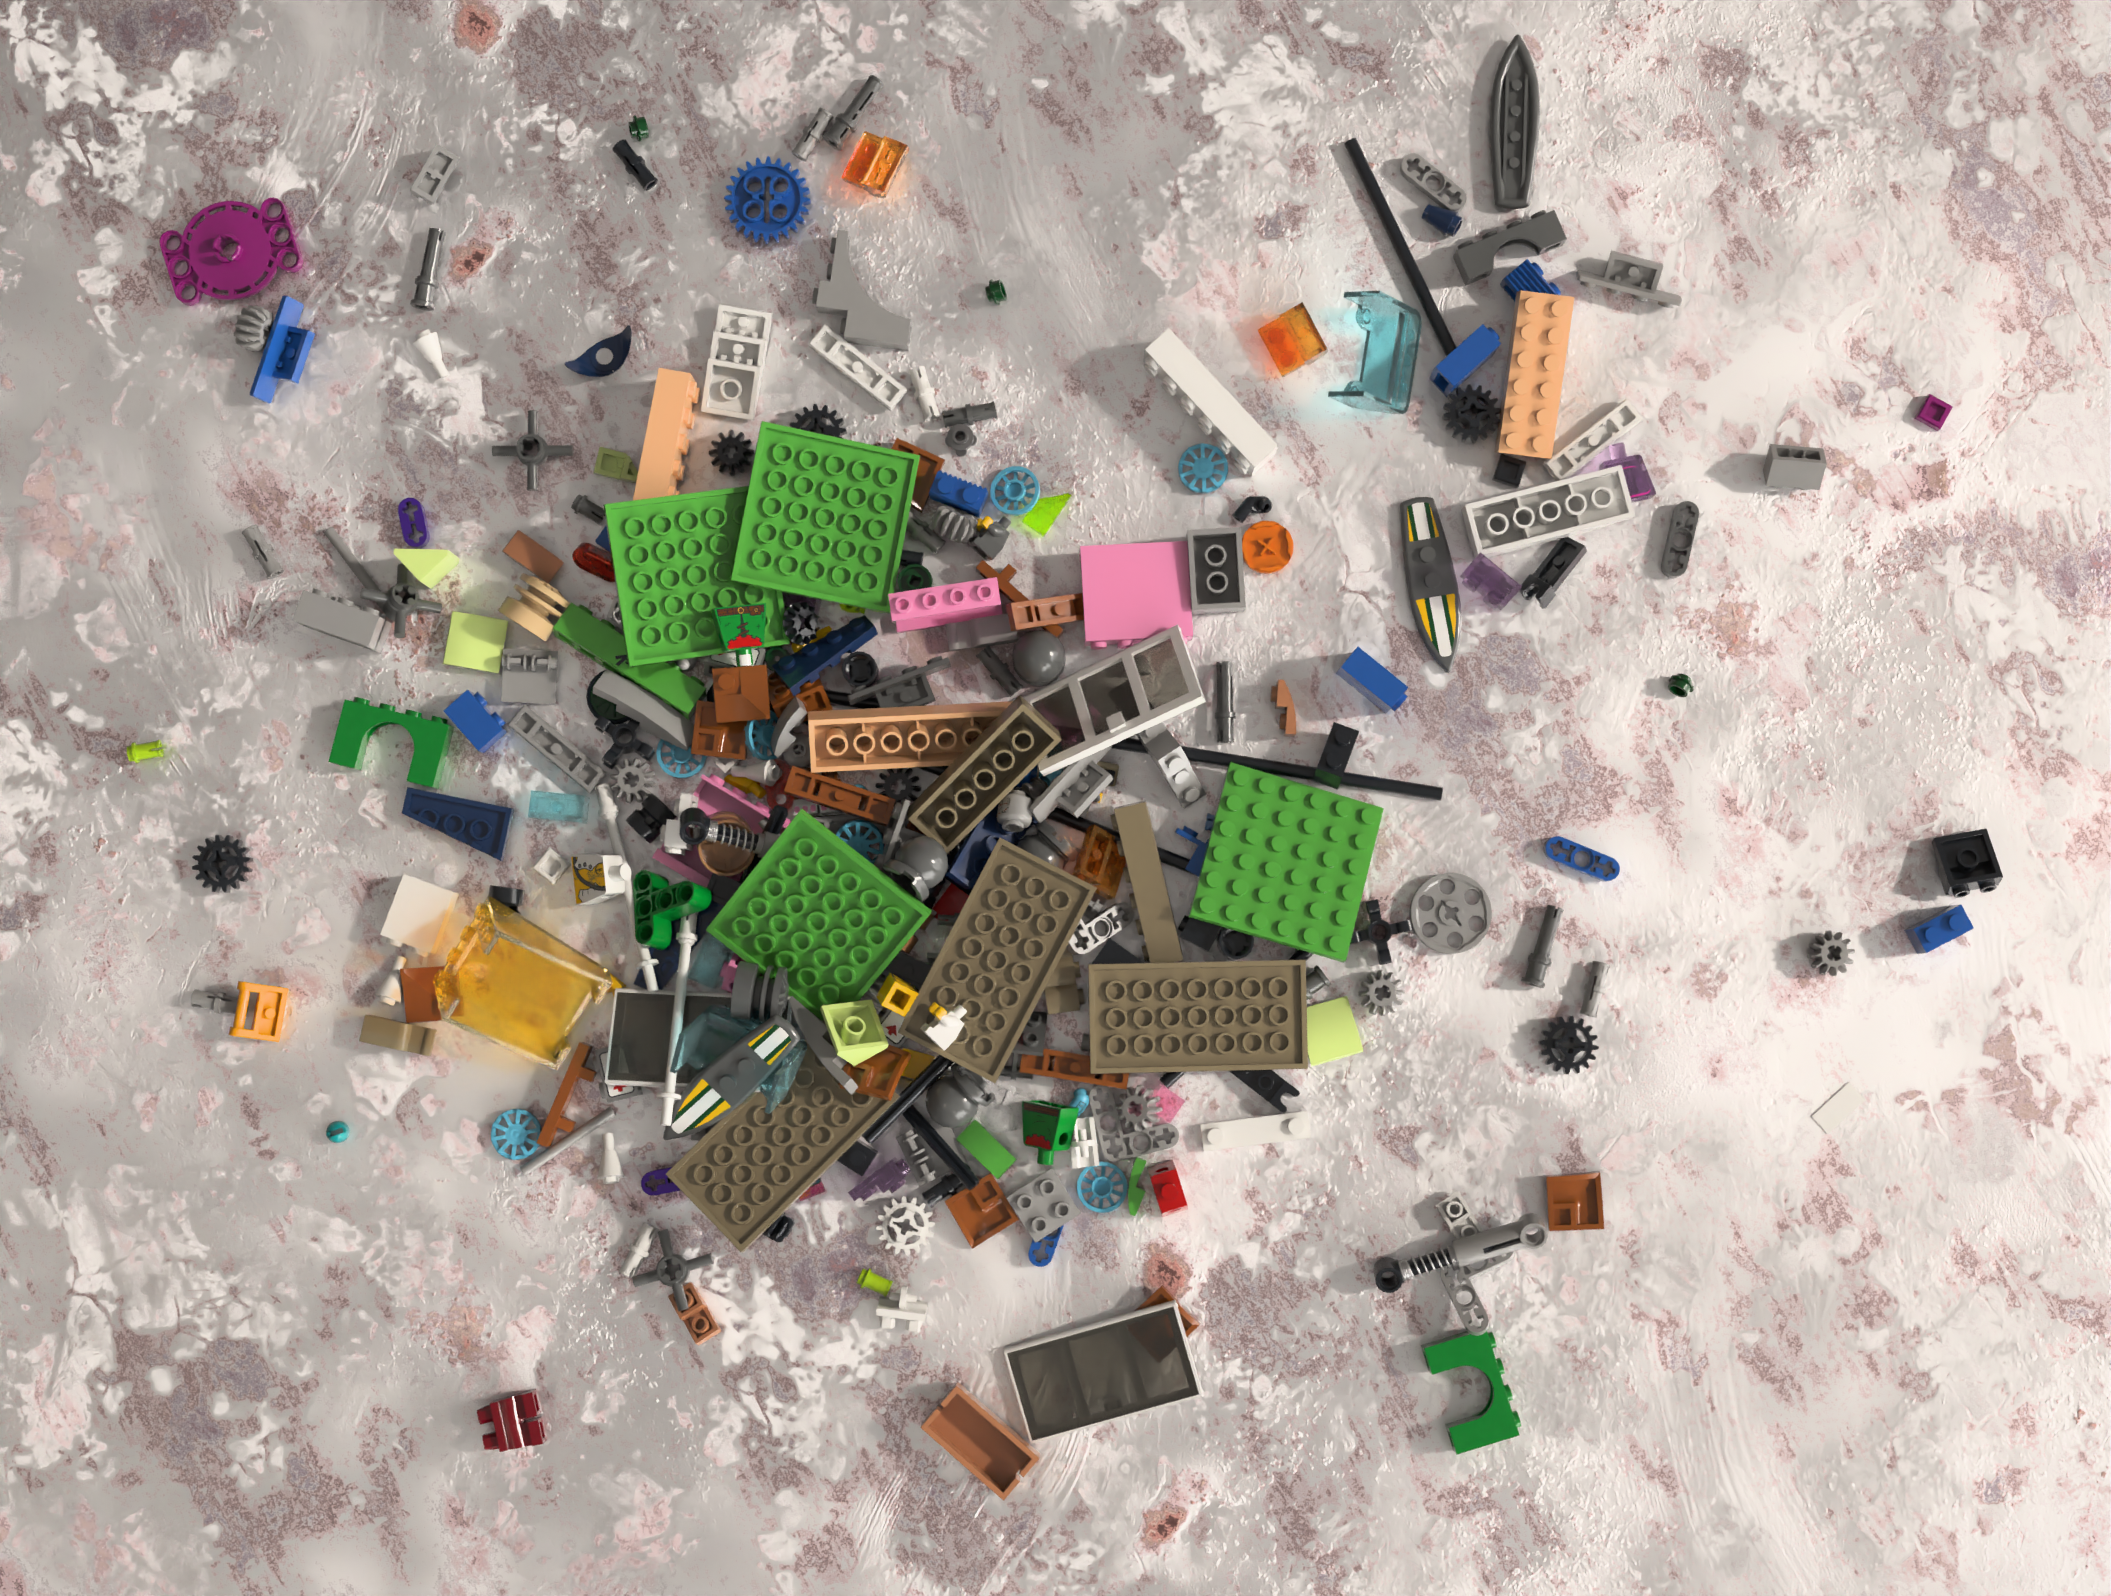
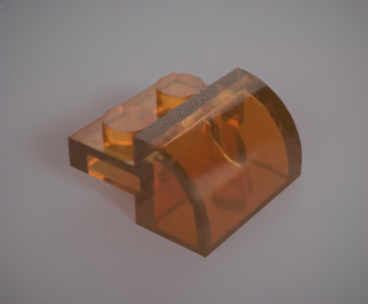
M864 131L841 178L844 182L866 190L872 196L886 198L910 149L908 145L884 136L881 138Z
M1303 302L1282 313L1276 320L1258 329L1282 377L1291 374L1305 365L1312 364L1328 352V348Z
M1094 824L1086 829L1072 875L1096 887L1095 893L1107 900L1115 899L1126 859L1125 856L1120 857L1117 843L1114 842L1115 836Z

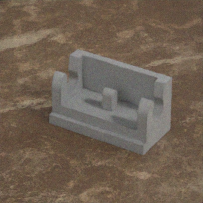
M436 144L410 188L411 195L424 199L429 205L434 204L460 157Z

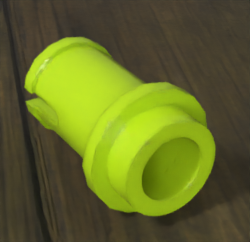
M161 740L142 744L132 742L130 746H127L129 761L139 763L140 760L163 757V749L151 750L162 747Z
M863 1268L856 1283L861 1285V1289L866 1287L886 1297L893 1281L871 1272L872 1269L870 1268L868 1270Z

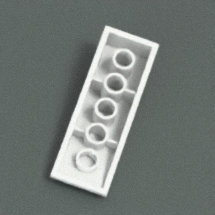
M1622 465L1465 504L1461 509L1474 561L1562 539L1635 517Z

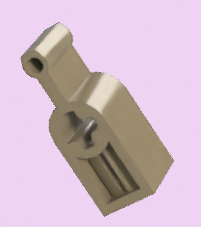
M365 1015L359 1041L431 1056L437 1030L375 1015Z

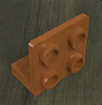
M775 672L768 676L769 699L779 719L784 709L794 697ZM820 678L812 684L807 681L799 687L801 692L796 697L803 702L807 711L803 722L808 721V711L833 710Z

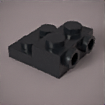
M1987 829L1933 839L1932 846L1940 866L1938 874L1945 895L1953 894L1955 898H1961L1969 895L1971 890L1980 889L1981 893H1988L1997 888L2003 878V874Z

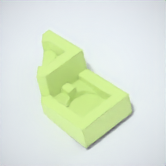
M599 447L593 474L636 483L638 471L632 463L633 461L630 456H627L626 453Z

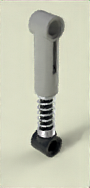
M695 807L687 808L680 815V837L685 843L691 845L700 844L704 840L713 841L714 843L720 841L721 845L724 842L728 844V847L731 844L735 845V848L738 846L742 847V850L745 848L749 849V852L753 850V853L758 854V858H763L780 836L766 831L763 834H754L753 831L747 832L746 829L741 831L739 827L735 829L731 825L726 827L724 823L719 825L717 821L715 822L707 817L703 810ZM694 824V825H698V827H694V828H693V827H689V825Z
M1528 1213L1521 1216L1516 1222L1453 1240L1452 1245H1447V1249L1440 1248L1437 1252L1433 1250L1430 1254L1426 1252L1424 1256L1419 1254L1417 1258L1411 1256V1260L1403 1259L1398 1261L1390 1257L1381 1258L1375 1263L1373 1268L1375 1282L1378 1289L1382 1292L1393 1293L1406 1280L1408 1281L1412 1277L1415 1278L1418 1274L1422 1276L1424 1272L1429 1274L1431 1270L1437 1271L1438 1268L1444 1270V1266L1448 1265L1451 1267L1452 1264L1453 1266L1458 1264L1460 1267L1526 1247L1531 1249L1540 1248L1547 1241V1230L1540 1216ZM1538 1228L1535 1234H1526L1528 1229ZM1385 1272L1394 1273L1391 1278L1382 1277Z

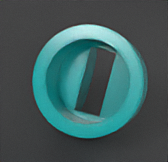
M342 1121L332 1122L326 1130L327 1138L333 1143L344 1142L350 1134L348 1125ZM339 1128L343 1129V1133L331 1135V1131Z

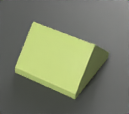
M394 549V555L421 583L431 589L459 564V558L449 550Z
M872 999L821 1006L820 1010L836 1054L853 1066L858 1065L889 1046Z

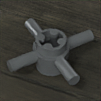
M536 410L528 411V434L520 437L516 446H492V456H517L527 466L528 491H538V466L545 463L548 456H573L574 454L573 445H548L538 435V411ZM532 444H537L538 454L536 456L526 455V450H532Z
M398 564L397 584L391 587L387 593L362 588L360 592L361 599L384 603L383 612L389 619L395 621L394 637L396 638L405 637L406 618L415 609L439 614L442 610V603L418 599L416 589L412 585L407 584L408 569L404 564Z
M668 1229L658 1232L664 1257L658 1262L656 1270L632 1277L635 1287L659 1280L664 1285L672 1287L678 1312L687 1310L689 1307L683 1283L688 1279L691 1270L714 1264L713 1256L710 1253L686 1260L683 1256L674 1254ZM668 1264L679 1265L680 1270L675 1272V1278H670L668 1270H666Z

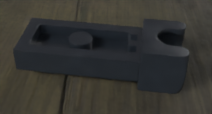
M1569 537L1560 539L1533 575L1529 574L1520 586L1522 596L1526 600H1530L1535 595L1540 603V607L1545 609L1556 596L1555 592L1587 552L1585 545Z
M1272 1070L1229 1071L1283 1114L1286 1113L1287 1107L1281 1102V1096L1289 1093L1294 1097H1298L1301 1093Z

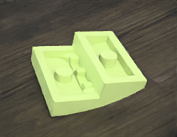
M452 611L442 664L498 674L508 621Z
M1347 996L1307 1007L1308 1058L1311 1067L1363 1052Z

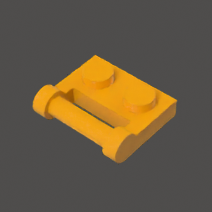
M238 981L237 989L239 990L234 1023L233 1027H230L229 1035L279 1042L288 988ZM250 991L258 992L252 1028L244 1029Z

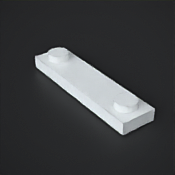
M824 324L808 343L811 349L888 410L892 411L907 393V389L827 325Z
M1626 398L1554 454L1552 459H1548L1542 465L1555 481L1567 479L1642 421L1643 417Z
M1308 1111L1200 1124L1203 1151L1311 1138Z

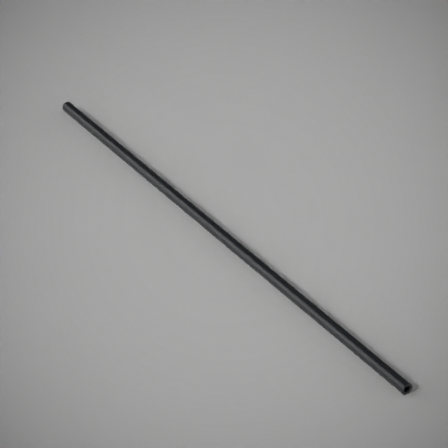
M824 689L830 704L860 709L880 708L876 697L850 705L847 696L851 695V693ZM1054 726L1059 731L1062 741L1074 743L1086 741L1082 730ZM1126 738L1112 745V749L1149 754L1139 739ZM1181 746L1189 761L1228 767V764L1232 762L1269 774L1313 780L1317 768ZM1344 772L1340 785L1439 801H1441L1443 787Z

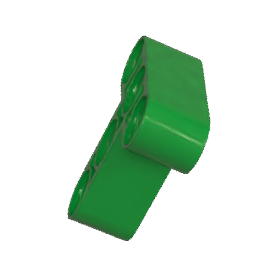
M647 870L639 871L633 881L635 937L637 942L657 950L667 948L672 938L671 921L705 910L712 900L710 889L690 881H682L669 886V881L666 877Z

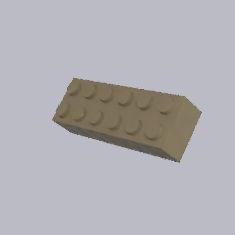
M1019 695L908 807V820L926 836L939 842L948 854L1062 740L1059 731Z

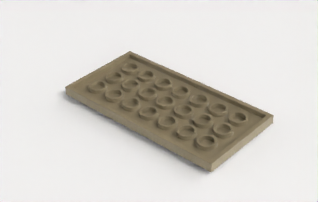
M999 838L898 1033L996 1084L1097 888ZM933 1002L942 1006L945 1010L948 1008L951 1011L960 1004L967 1011L960 1018L964 1023L961 1031L945 1051L939 1048L920 1029L925 1023L929 1025L935 1018L928 1011Z
M1306 960L1088 964L1090 1074L1308 1069Z
M804 1039L788 1054L785 1093L753 1092L735 1110L721 1119L666 1175L727 1239L743 1253L900 1096L894 1091L891 1101L857 1092H853L851 1095L846 1089L838 1086V1081L825 1068L809 1046L807 1040ZM775 1070L765 1081H774Z

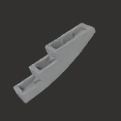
M608 669L604 671L593 686V694L617 704L616 711L640 722L639 729L686 751L691 746L694 724L652 693Z
M791 996L788 999L809 1046L830 1074L852 1095L858 1086L842 1070L847 1061L838 1056L835 1048L830 1045L832 1040L827 1026Z

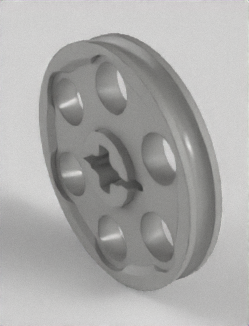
M1458 873L1439 874L1425 881L1415 892L1409 913L1411 926L1418 939L1428 948L1445 954L1461 953L1475 947L1487 934L1492 919L1491 904L1485 890L1472 878ZM1443 879H1449L1453 882L1454 890L1451 894H1444L1440 891L1439 884ZM1469 889L1476 890L1479 894V900L1474 905L1468 904L1464 899L1465 892ZM1423 895H1427L1433 900V906L1429 911H1423L1418 905V900ZM1445 906H1448L1450 909L1456 908L1455 917L1460 926L1452 918L1446 919L1444 917L1447 913ZM1472 916H1478L1483 921V927L1477 932L1472 931L1468 926V921ZM1426 922L1434 923L1437 928L1435 936L1431 938L1426 937L1422 933V927ZM1452 932L1458 933L1462 938V943L1457 948H1452L1447 943V937Z

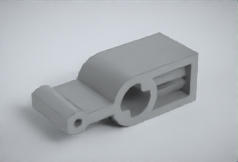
M1008 614L945 624L949 651L981 648L988 645L995 646L1018 641L1017 631L1011 632Z

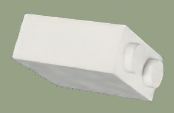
M403 874L380 935L388 937L386 942L402 947L404 943L412 946L411 951L425 957H427L428 953L436 954L459 893L414 876Z

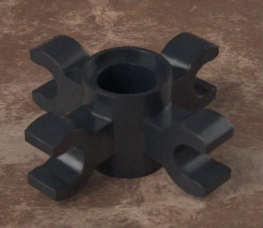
M600 715L594 723L596 729L611 737L614 743L602 758L603 765L613 769L622 754H629L634 751L649 762L655 755L653 747L637 739L636 733L639 730L640 722L630 718L627 724L622 723L616 726ZM623 734L632 736L628 743H620L618 738Z
M1378 899L1367 901L1365 904L1370 923L1365 930L1353 932L1350 944L1368 940L1376 946L1379 965L1392 963L1387 941H1389L1393 934L1411 931V922L1406 920L1389 924L1381 918ZM1376 924L1383 926L1385 929V936L1381 940H1377L1372 936V928Z

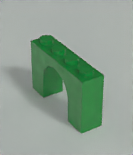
M354 697L353 701L344 700L328 762L361 770L371 736L383 726L397 724L403 726L410 733L414 743V754L407 781L439 789L454 727L447 724V719L432 716L431 720L421 718L422 713L407 709L405 714L395 712V706L380 703L378 708L370 706V700Z
M1465 1331L1421 1345L1428 1371L1432 1375L1460 1366H1473L1482 1370L1489 1381V1399L1480 1412L1473 1416L1445 1424L1453 1451L1456 1454L1519 1436L1520 1418L1517 1411L1512 1412L1509 1401L1513 1400L1509 1385H1504L1501 1377L1502 1374H1505L1501 1359H1496L1493 1348H1496L1497 1345L1492 1331H1486L1479 1336Z

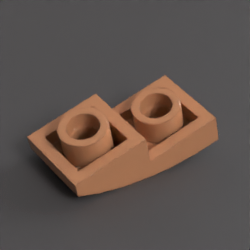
M517 530L502 550L503 553L520 566L528 569L548 584L564 564L562 560L519 530Z
M1278 679L1276 686H1271L1270 702H1275V709L1285 710V714L1280 713L1279 729L1284 730L1283 736L1294 737L1296 735V714L1293 700L1285 681Z
M689 1282L683 1286L689 1309L678 1312L674 1293L670 1294L668 1298L679 1318L684 1321L695 1344L699 1346L722 1330L694 1284Z

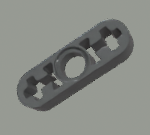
M1681 502L1673 510L1661 562V570L1668 578L1681 576L1685 573L1688 566L1699 518V509L1693 502ZM1688 508V513L1692 514V517L1686 520L1685 527H1676V524L1681 525L1683 522V515L1679 514V511ZM1675 533H1683L1687 537V544L1684 547H1678L1674 544L1673 536ZM1670 550L1677 553L1684 552V556L1680 554L1677 558V565H1680L1681 568H1678L1675 572H1672V567L1668 566V563L1672 562L1675 557V553H1670Z

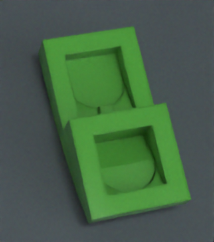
M975 1119L956 1138L997 1179L1017 1160Z
M1135 1157L1128 1183V1207L1130 1215L1133 1216L1136 1215L1146 1192L1145 1189L1136 1186L1147 1162L1139 1157Z

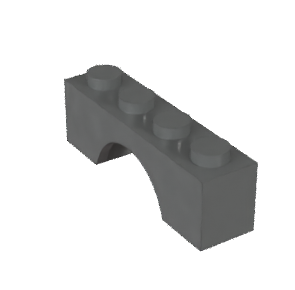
M1545 210L1539 211L1531 216V220L1524 223L1518 220L1507 225V230L1497 233V230H1493L1483 235L1480 241L1473 243L1472 240L1460 244L1453 259L1465 286L1490 276L1493 271L1495 254L1506 246L1523 245L1530 248L1538 256L1563 246L1567 238L1555 210L1548 213Z

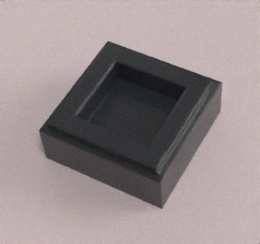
M1501 453L1492 480L1518 488L1527 462Z

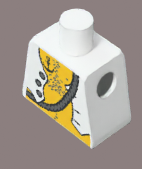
M599 853L571 854L576 905L599 904L624 893V880L630 879L631 868L627 864H622V857L620 855Z

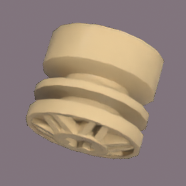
M522 573L520 579L529 585L527 590L515 584L514 589L522 595L521 599L517 600L507 596L498 611L546 642L554 627L547 617L551 614L560 618L562 613L554 609L556 603L566 609L570 603L563 597L560 591L542 579Z

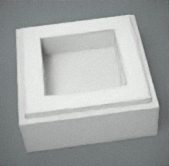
M549 847L532 868L552 885H555L571 864Z

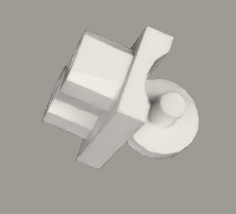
M1094 1117L1077 1118L1070 1146L1072 1169L1099 1166Z
M902 1286L901 1293L890 1292V1298L880 1296L876 1316H879L880 1327L894 1328L896 1318L906 1319V1330L919 1332L922 1321L925 1322L928 1302L917 1301V1295L907 1294L908 1286Z

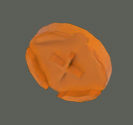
M1260 521L1253 524L1245 531L1242 537L1243 561L1251 570L1260 574H1273L1281 571L1289 563L1293 554V540L1286 528L1274 521Z

